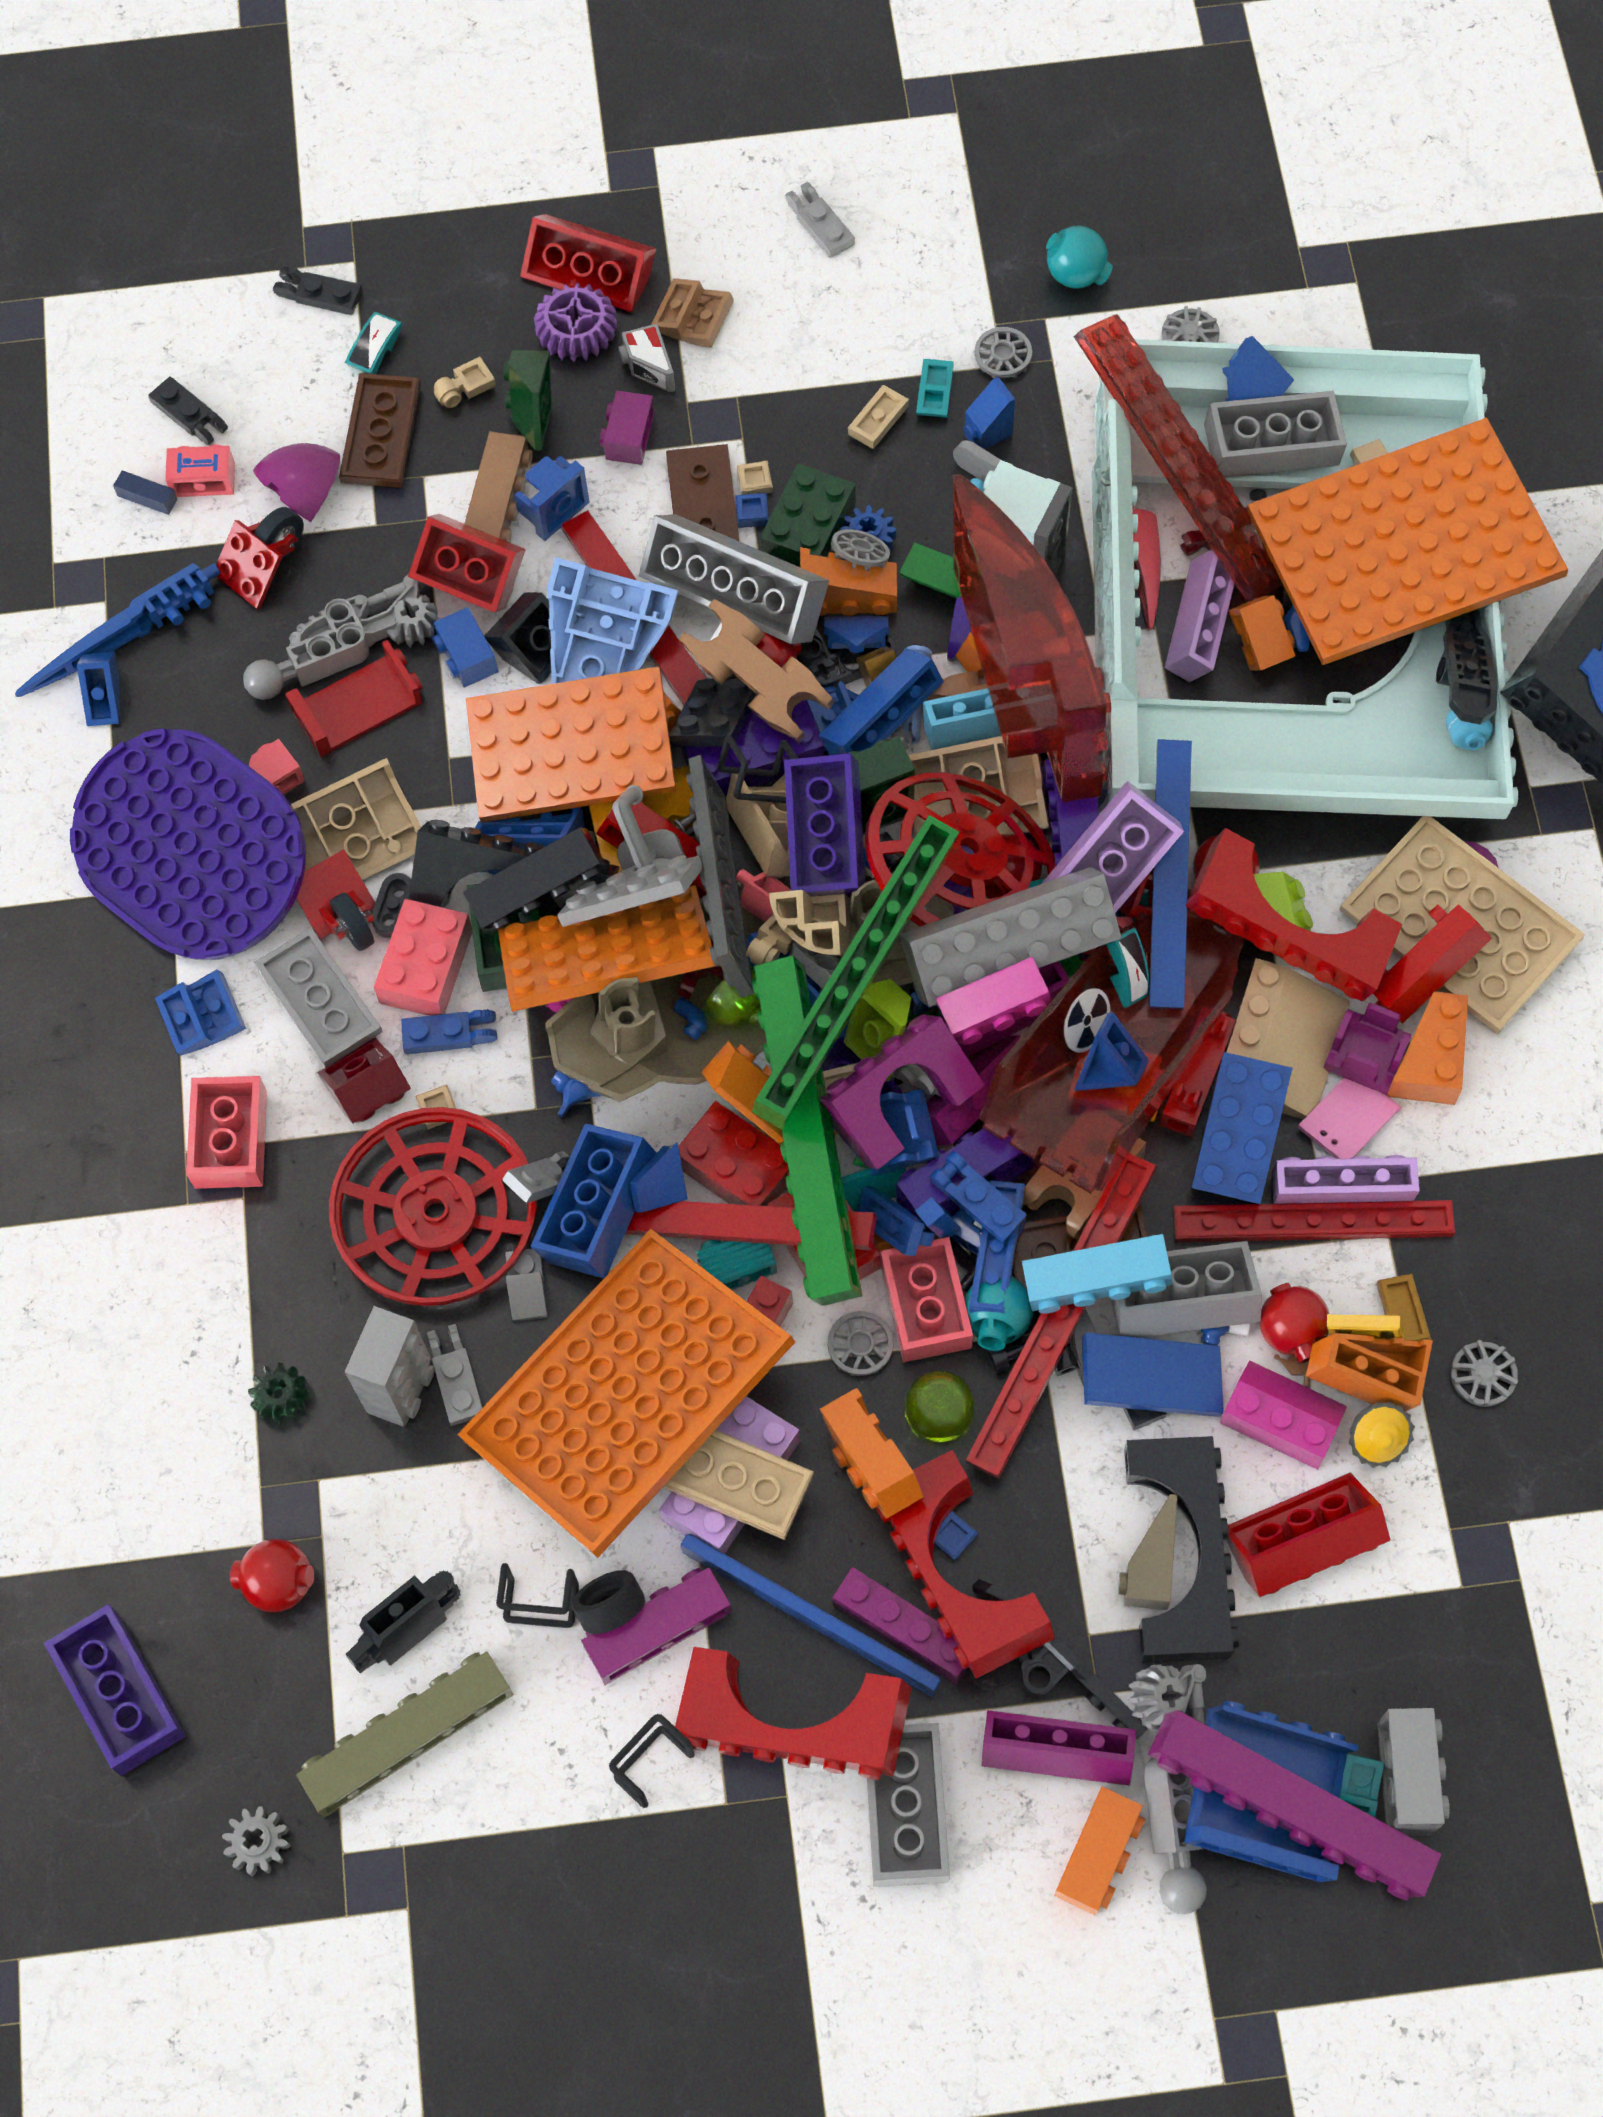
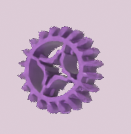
M578 282L575 288H569L565 284L562 291L554 288L552 296L544 295L543 303L538 304L537 313L534 317L536 336L540 339V344L543 348H548L551 356L558 353L561 360L570 356L573 362L579 356H582L587 361L588 354L591 353L598 357L599 348L607 350L608 341H613L614 331L617 328L616 311L613 305H611L609 297H603L600 289L593 291L590 284L583 289Z

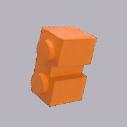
M1274 595L1262 596L1229 610L1236 633L1241 636L1244 645L1241 647L1250 671H1261L1295 657L1293 650L1295 647L1294 638L1291 632L1286 630L1282 619L1284 617L1283 607L1280 601L1275 599Z

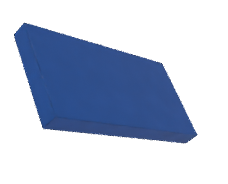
M1087 1332L1082 1336L1085 1405L1220 1417L1224 1413L1220 1346Z

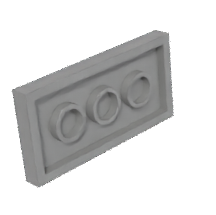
M311 927L254 962L257 970L325 1068L383 1032L375 1017Z

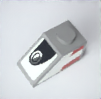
M653 324L622 332L623 345L618 346L622 364L629 365L632 376L668 392L675 391L674 372L658 325Z

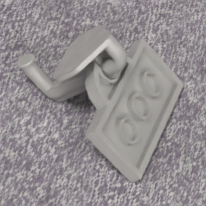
M631 785L627 787L612 806L625 839L617 850V857L623 871L609 877L606 882L596 884L595 881H590L576 888L577 892L566 900V905L557 915L562 927L685 893L703 869L699 855L686 858L680 841L673 832L660 829L641 834L631 809L632 805L639 804L643 799V791L639 786Z

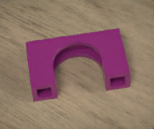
M921 1015L908 1024L909 1030L900 1037L897 1035L885 1041L881 1045L882 1051L873 1058L866 1057L854 1066L855 1071L845 1079L839 1078L832 1082L826 1089L827 1093L820 1098V1101L864 1166L878 1170L905 1149L886 1122L880 1108L882 1086L887 1077L897 1068L908 1064L917 1065L926 1073L944 1102L956 1106L961 1105L985 1086L941 1017Z

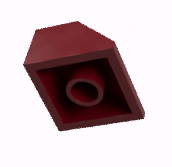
M376 1038L358 1047L327 1068L317 1072L344 1115L352 1124L357 1121L363 1122L368 1120L375 1114V1110L385 1104H393L403 1098L405 1092L411 1089L393 1055Z

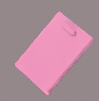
M1343 1078L1297 1128L1336 1159H1350L1355 1157L1402 1107L1386 1094Z

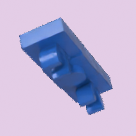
M870 1186L863 1187L856 1212H872L877 1216L875 1234L908 1256L916 1255L918 1245L928 1247L932 1245L935 1233L925 1231L926 1226H924L925 1223L876 1188Z

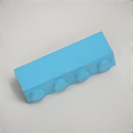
M1050 675L923 702L924 730L931 750L1028 730L1034 731L1042 721L1059 714L1060 698Z
M1163 1234L1022 1261L1032 1311L1039 1310L1040 1313L1056 1312L1060 1309V1306L1073 1303L1076 1307L1094 1304L1096 1302L1095 1299L1110 1297L1111 1300L1125 1299L1131 1296V1292L1145 1290L1146 1293H1157L1165 1290L1167 1285H1173Z

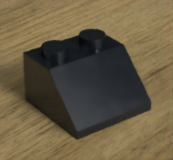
M524 592L484 637L505 662L537 684H541L551 673L549 600L542 592Z

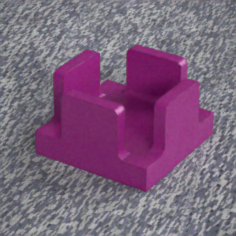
M1368 1003L1364 1014L1348 1009L1337 1031L1323 1068L1328 1072L1387 1095L1412 1034L1397 1028L1401 1017L1400 1014L1376 1004Z

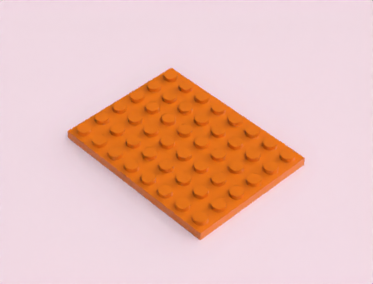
M1488 418L1258 500L1247 506V512L1322 665L1561 579L1568 574V568Z
M650 1229L457 1435L595 1557L599 1558L794 1345L795 1341L781 1327Z

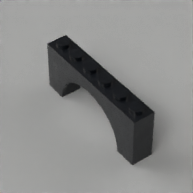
M443 820L428 821L417 832L409 900L444 908L450 902L455 885L462 878L480 871L504 870L545 846L536 842H528L526 844L515 842L512 837L507 835L489 836L481 834V830L473 827H464L462 829L452 827ZM603 858L606 865L598 869L600 872L598 876L587 882L595 881L596 884L606 882L609 877L618 874L619 866L612 865ZM580 879L569 885L571 889L569 892L554 899L560 910L566 905V900L577 892L576 888L584 884Z
M1213 1436L1126 1440L1124 1457L1127 1485L1145 1486L1162 1493L1166 1497L1170 1494L1177 1495V1506L1183 1512L1192 1528L1198 1551V1567L1195 1582L1184 1599L1174 1608L1161 1615L1141 1619L1139 1636L1142 1663L1230 1659L1233 1648H1238L1239 1636L1237 1625L1231 1626L1230 1611H1235V1595L1233 1589L1227 1588L1226 1575L1232 1574L1230 1553H1224L1223 1540L1228 1539L1227 1518H1221L1220 1504L1225 1503L1223 1482H1217L1216 1469H1221L1222 1464L1220 1447H1214Z

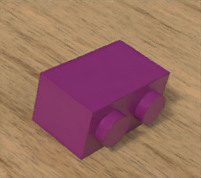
M616 390L613 403L609 402L607 405V428H602L600 434V447H604L606 460L638 465L643 464L655 414L653 396Z

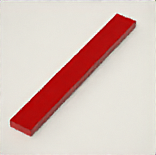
M588 510L561 524L563 533L586 566L637 581ZM668 625L649 656L654 664L660 667L661 674L682 704L685 705L697 680H703L706 677Z
M1452 1200L1183 1205L1173 1207L1175 1242L1453 1237L1455 1234Z
M680 1201L641 1213L634 1212L625 1233L628 1235L644 1236L652 1229L661 1237L798 1245L801 1242L799 1230L795 1228L792 1220V1209L795 1208ZM848 1211L854 1249L871 1250L877 1216L872 1212Z

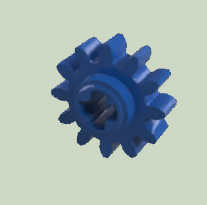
M870 505L866 507V513H861L859 509L854 508V518L850 516L844 517V526L840 530L850 529L869 533L882 540L889 550L893 549V540L896 539V528L893 527V517H886L884 519L883 508L879 509L876 514L872 513Z

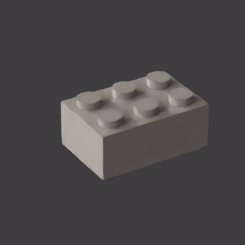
M1434 1708L1388 1709L1377 1723L1380 1760L1384 1761L1382 1784L1386 1824L1407 1836L1433 1835L1445 1824L1444 1819H1449L1450 1814L1448 1796L1442 1795L1441 1780L1446 1778L1445 1759L1438 1756L1437 1742L1442 1741L1441 1720L1435 1719Z

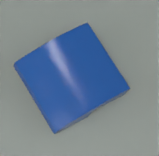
M217 969L190 985L181 982L155 997L175 1050L180 1056L206 1048L246 1029L225 976Z

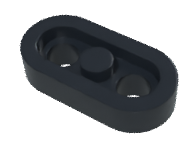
M391 874L384 879L371 915L375 919L372 922L373 928L382 937L390 938L392 936L404 899L409 900L411 878L406 874ZM397 891H404L402 896H394ZM389 919L394 920L392 925H384L385 921Z

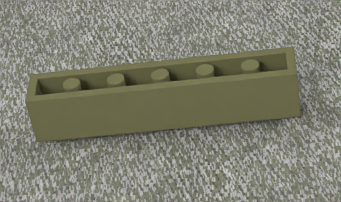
M488 1651L481 1655L479 1652L468 1656L461 1662L460 1669L450 1675L446 1672L437 1676L429 1683L430 1688L419 1695L412 1693L406 1696L397 1704L399 1708L386 1716L382 1713L375 1716L366 1723L367 1729L358 1735L349 1734L338 1740L334 1744L335 1749L323 1757L316 1755L307 1760L301 1766L303 1770L297 1773L296 1776L317 1812L323 1818H326L512 1697L514 1694Z

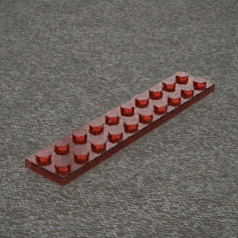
M1117 313L1081 329L1073 337L1113 398L1116 399L1124 410V414L1246 602L1267 596L1282 587L1283 583L1247 509L1244 508L1234 493L1232 485L1225 479L1221 471H1218L1215 459L1208 453L1200 441L1196 430L1191 427L1183 415L1179 404L1174 401L1168 392L1162 378L1151 366L1145 352L1138 346L1129 332L1126 323L1121 320Z

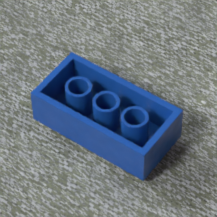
M1223 1052L1192 1188L1261 1204L1292 1067Z
M585 1123L530 1247L549 1264L605 1278L635 1212L630 1182L657 1152L643 1137Z

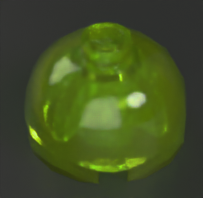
M750 964L751 975L753 980L756 978L754 967ZM724 979L705 1001L709 1006L702 1007L701 1009L718 1025L735 1029L742 1027L746 1023L754 1026L759 1021L758 1011H761L760 999L756 997L755 993L741 998L735 987H729Z
M936 1370L923 1374L913 1382L905 1397L904 1412L909 1428L917 1437L928 1443L935 1444L937 1442H953L963 1436L972 1424L975 1401L970 1387L961 1377L948 1371Z

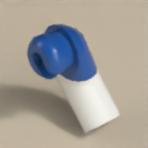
M1250 1323L1201 1329L1203 1333L1201 1341L1203 1344L1219 1345L1220 1336L1226 1333L1248 1336Z

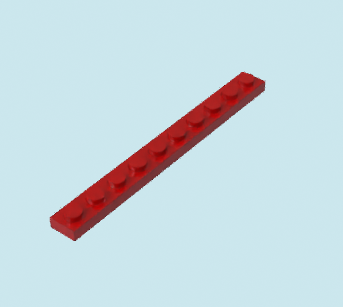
M1126 1151L1123 1152L1073 1251L1120 1242L1157 1170L1155 1164ZM1073 1303L1060 1306V1309L1056 1312L1040 1314L966 1459L967 1464L993 1477L1000 1478L1087 1306L1076 1307Z

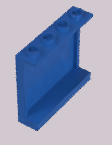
M1223 1701L1222 1705L1208 1709L1206 1726L1339 1798L1347 1753L1358 1751L1359 1745L1346 1742V1737L1339 1733L1323 1732L1322 1735L1313 1732L1312 1726L1306 1723L1290 1722L1289 1725L1279 1722V1716L1273 1713L1258 1711L1256 1714L1246 1712L1244 1711L1245 1706L1236 1702ZM1194 1787L1184 1843L1316 1882L1337 1880L1339 1865L1329 1862L1330 1860L1323 1857L1322 1849L1312 1844L1308 1847L1289 1838L1290 1832L1280 1826L1275 1829L1256 1820L1257 1814L1247 1808L1242 1811L1223 1802L1224 1796L1214 1790L1209 1793Z

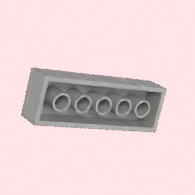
M677 514L654 515L639 572V577L657 585L678 590L679 595L706 607H709L708 605L716 599L724 605L741 612L761 631L790 644L812 642L829 580Z
M1088 867L901 933L900 935L917 997L928 1007L936 1005V998L1030 957H1033L1037 967L1040 968L1122 938L1105 875L1093 867Z

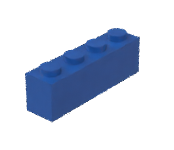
M906 648L818 735L829 755L847 754L852 751L860 752L873 747L875 743L887 739L944 682L932 658Z

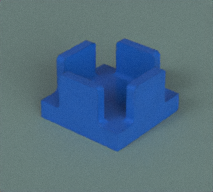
M546 456L525 473L526 480L539 490L535 496L529 499L521 491L514 495L517 511L535 526L536 534L544 541L561 528V524L573 518L590 503L584 467L576 460L570 464L562 456L557 457L555 462Z
M916 1089L902 1094L889 1092L880 1095V1108L883 1117L905 1149L878 1170L870 1168L871 1174L873 1176H880L938 1158L939 1153L924 1090Z

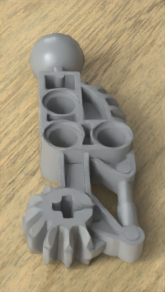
M408 575L404 577L403 582L386 588L383 592L368 598L364 595H356L346 600L334 599L328 602L324 610L319 612V616H310L307 623H300L296 627L297 632H292L289 637L291 644L286 647L288 660L276 664L273 661L262 659L248 665L243 675L244 687L254 698L261 700L271 699L280 693L284 681L297 677L301 687L362 663L369 656V647L384 638L390 637L398 644L406 641L410 648L416 641L424 645V638H432L435 634L433 622L439 620L437 607L434 603H430V599L426 595H420L421 587L419 581L408 577ZM396 599L386 611L367 618L370 611L369 607L386 600ZM405 606H407V608H408L409 616L407 615V611H406V607H405Z
M1159 1664L1151 1665L1147 1669L1137 1672V1681L1129 1684L1134 1695L1127 1700L1135 1704L1132 1716L1141 1718L1142 1726L1155 1731L1157 1735L1165 1714L1177 1710L1185 1714L1189 1701L1193 1718L1205 1724L1203 1713L1205 1706L1202 1682L1206 1678L1205 1668L1200 1664L1185 1665L1179 1672L1173 1666L1165 1667ZM1176 1694V1697L1162 1698V1695ZM1152 1758L1146 1764L1144 1778L1153 1852L1168 1853L1170 1870L1165 1872L1160 1881L1159 1893L1163 1904L1171 1911L1187 1915L1200 1909L1207 1895V1885L1204 1876L1191 1867L1189 1852L1203 1848L1184 1843L1194 1786L1190 1784V1777L1181 1772L1178 1774L1169 1773L1157 1766L1158 1760Z

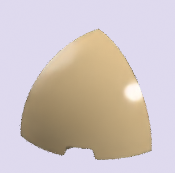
M803 890L769 893L775 919L782 930L805 949L823 955L842 956L845 954L850 936V898L847 895L835 894L811 897Z

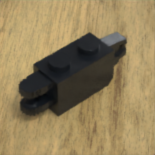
M439 1571V1573H436L435 1576L430 1577L424 1583L414 1575L362 1617L359 1627L363 1634L357 1640L358 1642L346 1653L347 1659L359 1673H362L376 1662L380 1663L383 1660L391 1666L447 1620L444 1612L453 1606V1603L457 1602L460 1599L459 1596H461V1591L458 1585H455V1579L451 1572Z

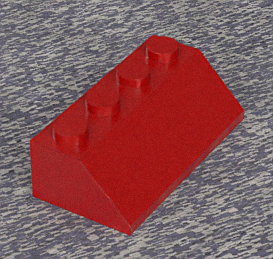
M542 214L532 217L520 277L563 290L565 284L569 288H575L578 282L583 289L590 284L593 291L600 289L603 297L608 296L611 305L633 312L650 278L656 248L548 214Z
M1351 1472L1229 1524L1228 1539L1226 1540L1244 1579L1259 1597L1273 1594L1287 1585L1299 1580L1308 1579L1317 1572L1331 1566L1340 1565L1347 1559L1363 1552L1372 1551L1378 1546L1391 1541L1381 1504Z

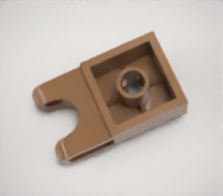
M1089 1105L1025 1186L1023 1204L1032 1210H1038L1049 1199L1058 1198L1066 1201L1072 1207V1210L1067 1216L1065 1232L1074 1239H1079L1123 1152L1126 1151L1144 1160L1146 1142Z

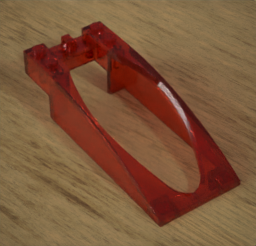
M953 475V571L1007 759L1047 752L1062 802L1102 796V782L1107 781V769L1104 761L1099 762L1098 756L1100 751L1106 750L1108 746V739L1104 728H1106V713H1111L1112 710L1110 695L1108 692L1103 693L1102 670L1094 665L1085 635L1067 596L1032 543L1015 523L979 488L963 475Z

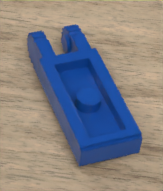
M484 1009L474 1010L470 1013L459 1012L401 1019L403 1051L408 1055L472 1048V1045L493 1043L497 1040L496 1030L485 1028L476 1029L471 1032L470 1026L484 1025L496 1021V1012Z

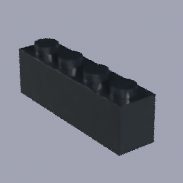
M580 827L464 891L463 894L481 928H493L494 931H498L511 924L512 920L510 917L522 911L523 915H527L540 908L542 905L539 901L551 895L555 899L571 890L569 885L580 879L584 883L600 874L598 869L606 865L589 831L586 828Z

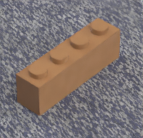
M489 431L464 523L507 542H511L512 532L509 529L511 521H516L518 516L514 495L518 491L524 493L525 476L523 475L525 468L530 469L532 463V450H528L527 440L524 436Z

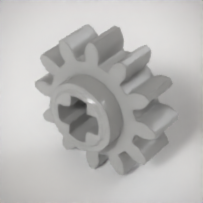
M262 1806L257 1808L256 1816L254 1817L248 1810L242 1809L244 1820L239 1823L235 1819H230L229 1823L235 1830L233 1834L225 1833L222 1835L224 1840L232 1843L231 1847L224 1850V1855L228 1858L237 1856L233 1861L232 1867L240 1870L247 1864L246 1871L250 1876L256 1874L257 1866H260L267 1874L271 1873L269 1862L274 1860L282 1864L284 1860L278 1853L279 1849H288L291 1846L286 1840L281 1839V1836L289 1832V1828L286 1825H278L276 1827L279 1823L280 1815L273 1812L266 1819V1810ZM253 1835L263 1840L259 1848L249 1842Z

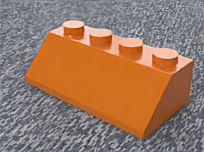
M728 1041L701 1073L718 1095L779 1144L784 1142L781 1129L752 1113L755 1100L772 1073L771 1067L766 1065L762 1069L754 1062L757 1058L756 1055L747 1047L740 1044L737 1048Z

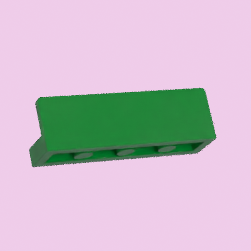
M918 543L913 544L900 570L901 577L952 597L989 602L990 612L1013 621L1017 620L1020 612L1026 614L1031 604L1030 587Z

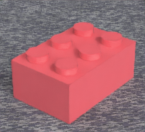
M404 899L374 985L379 1004L429 1016L445 1014L472 935V925L467 913Z
M260 1076L191 1078L186 1175L195 1189L263 1186L267 1090Z
M950 1238L933 1240L930 1247L918 1245L915 1256L904 1255L896 1248L880 1251L881 1270L903 1363L971 1349L973 1333Z

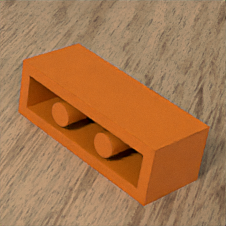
M1101 1786L1056 1889L1055 1897L1095 1916L1099 1907L1107 1910L1116 1889L1109 1885L1114 1872L1123 1873L1131 1854L1124 1850L1129 1837L1137 1840L1145 1822V1818L1139 1816L1143 1805Z

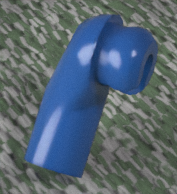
M684 997L680 998L675 1003L673 1010L689 1022L684 1027V1033L693 1040H698L703 1032L706 1033L708 1029L707 1016Z

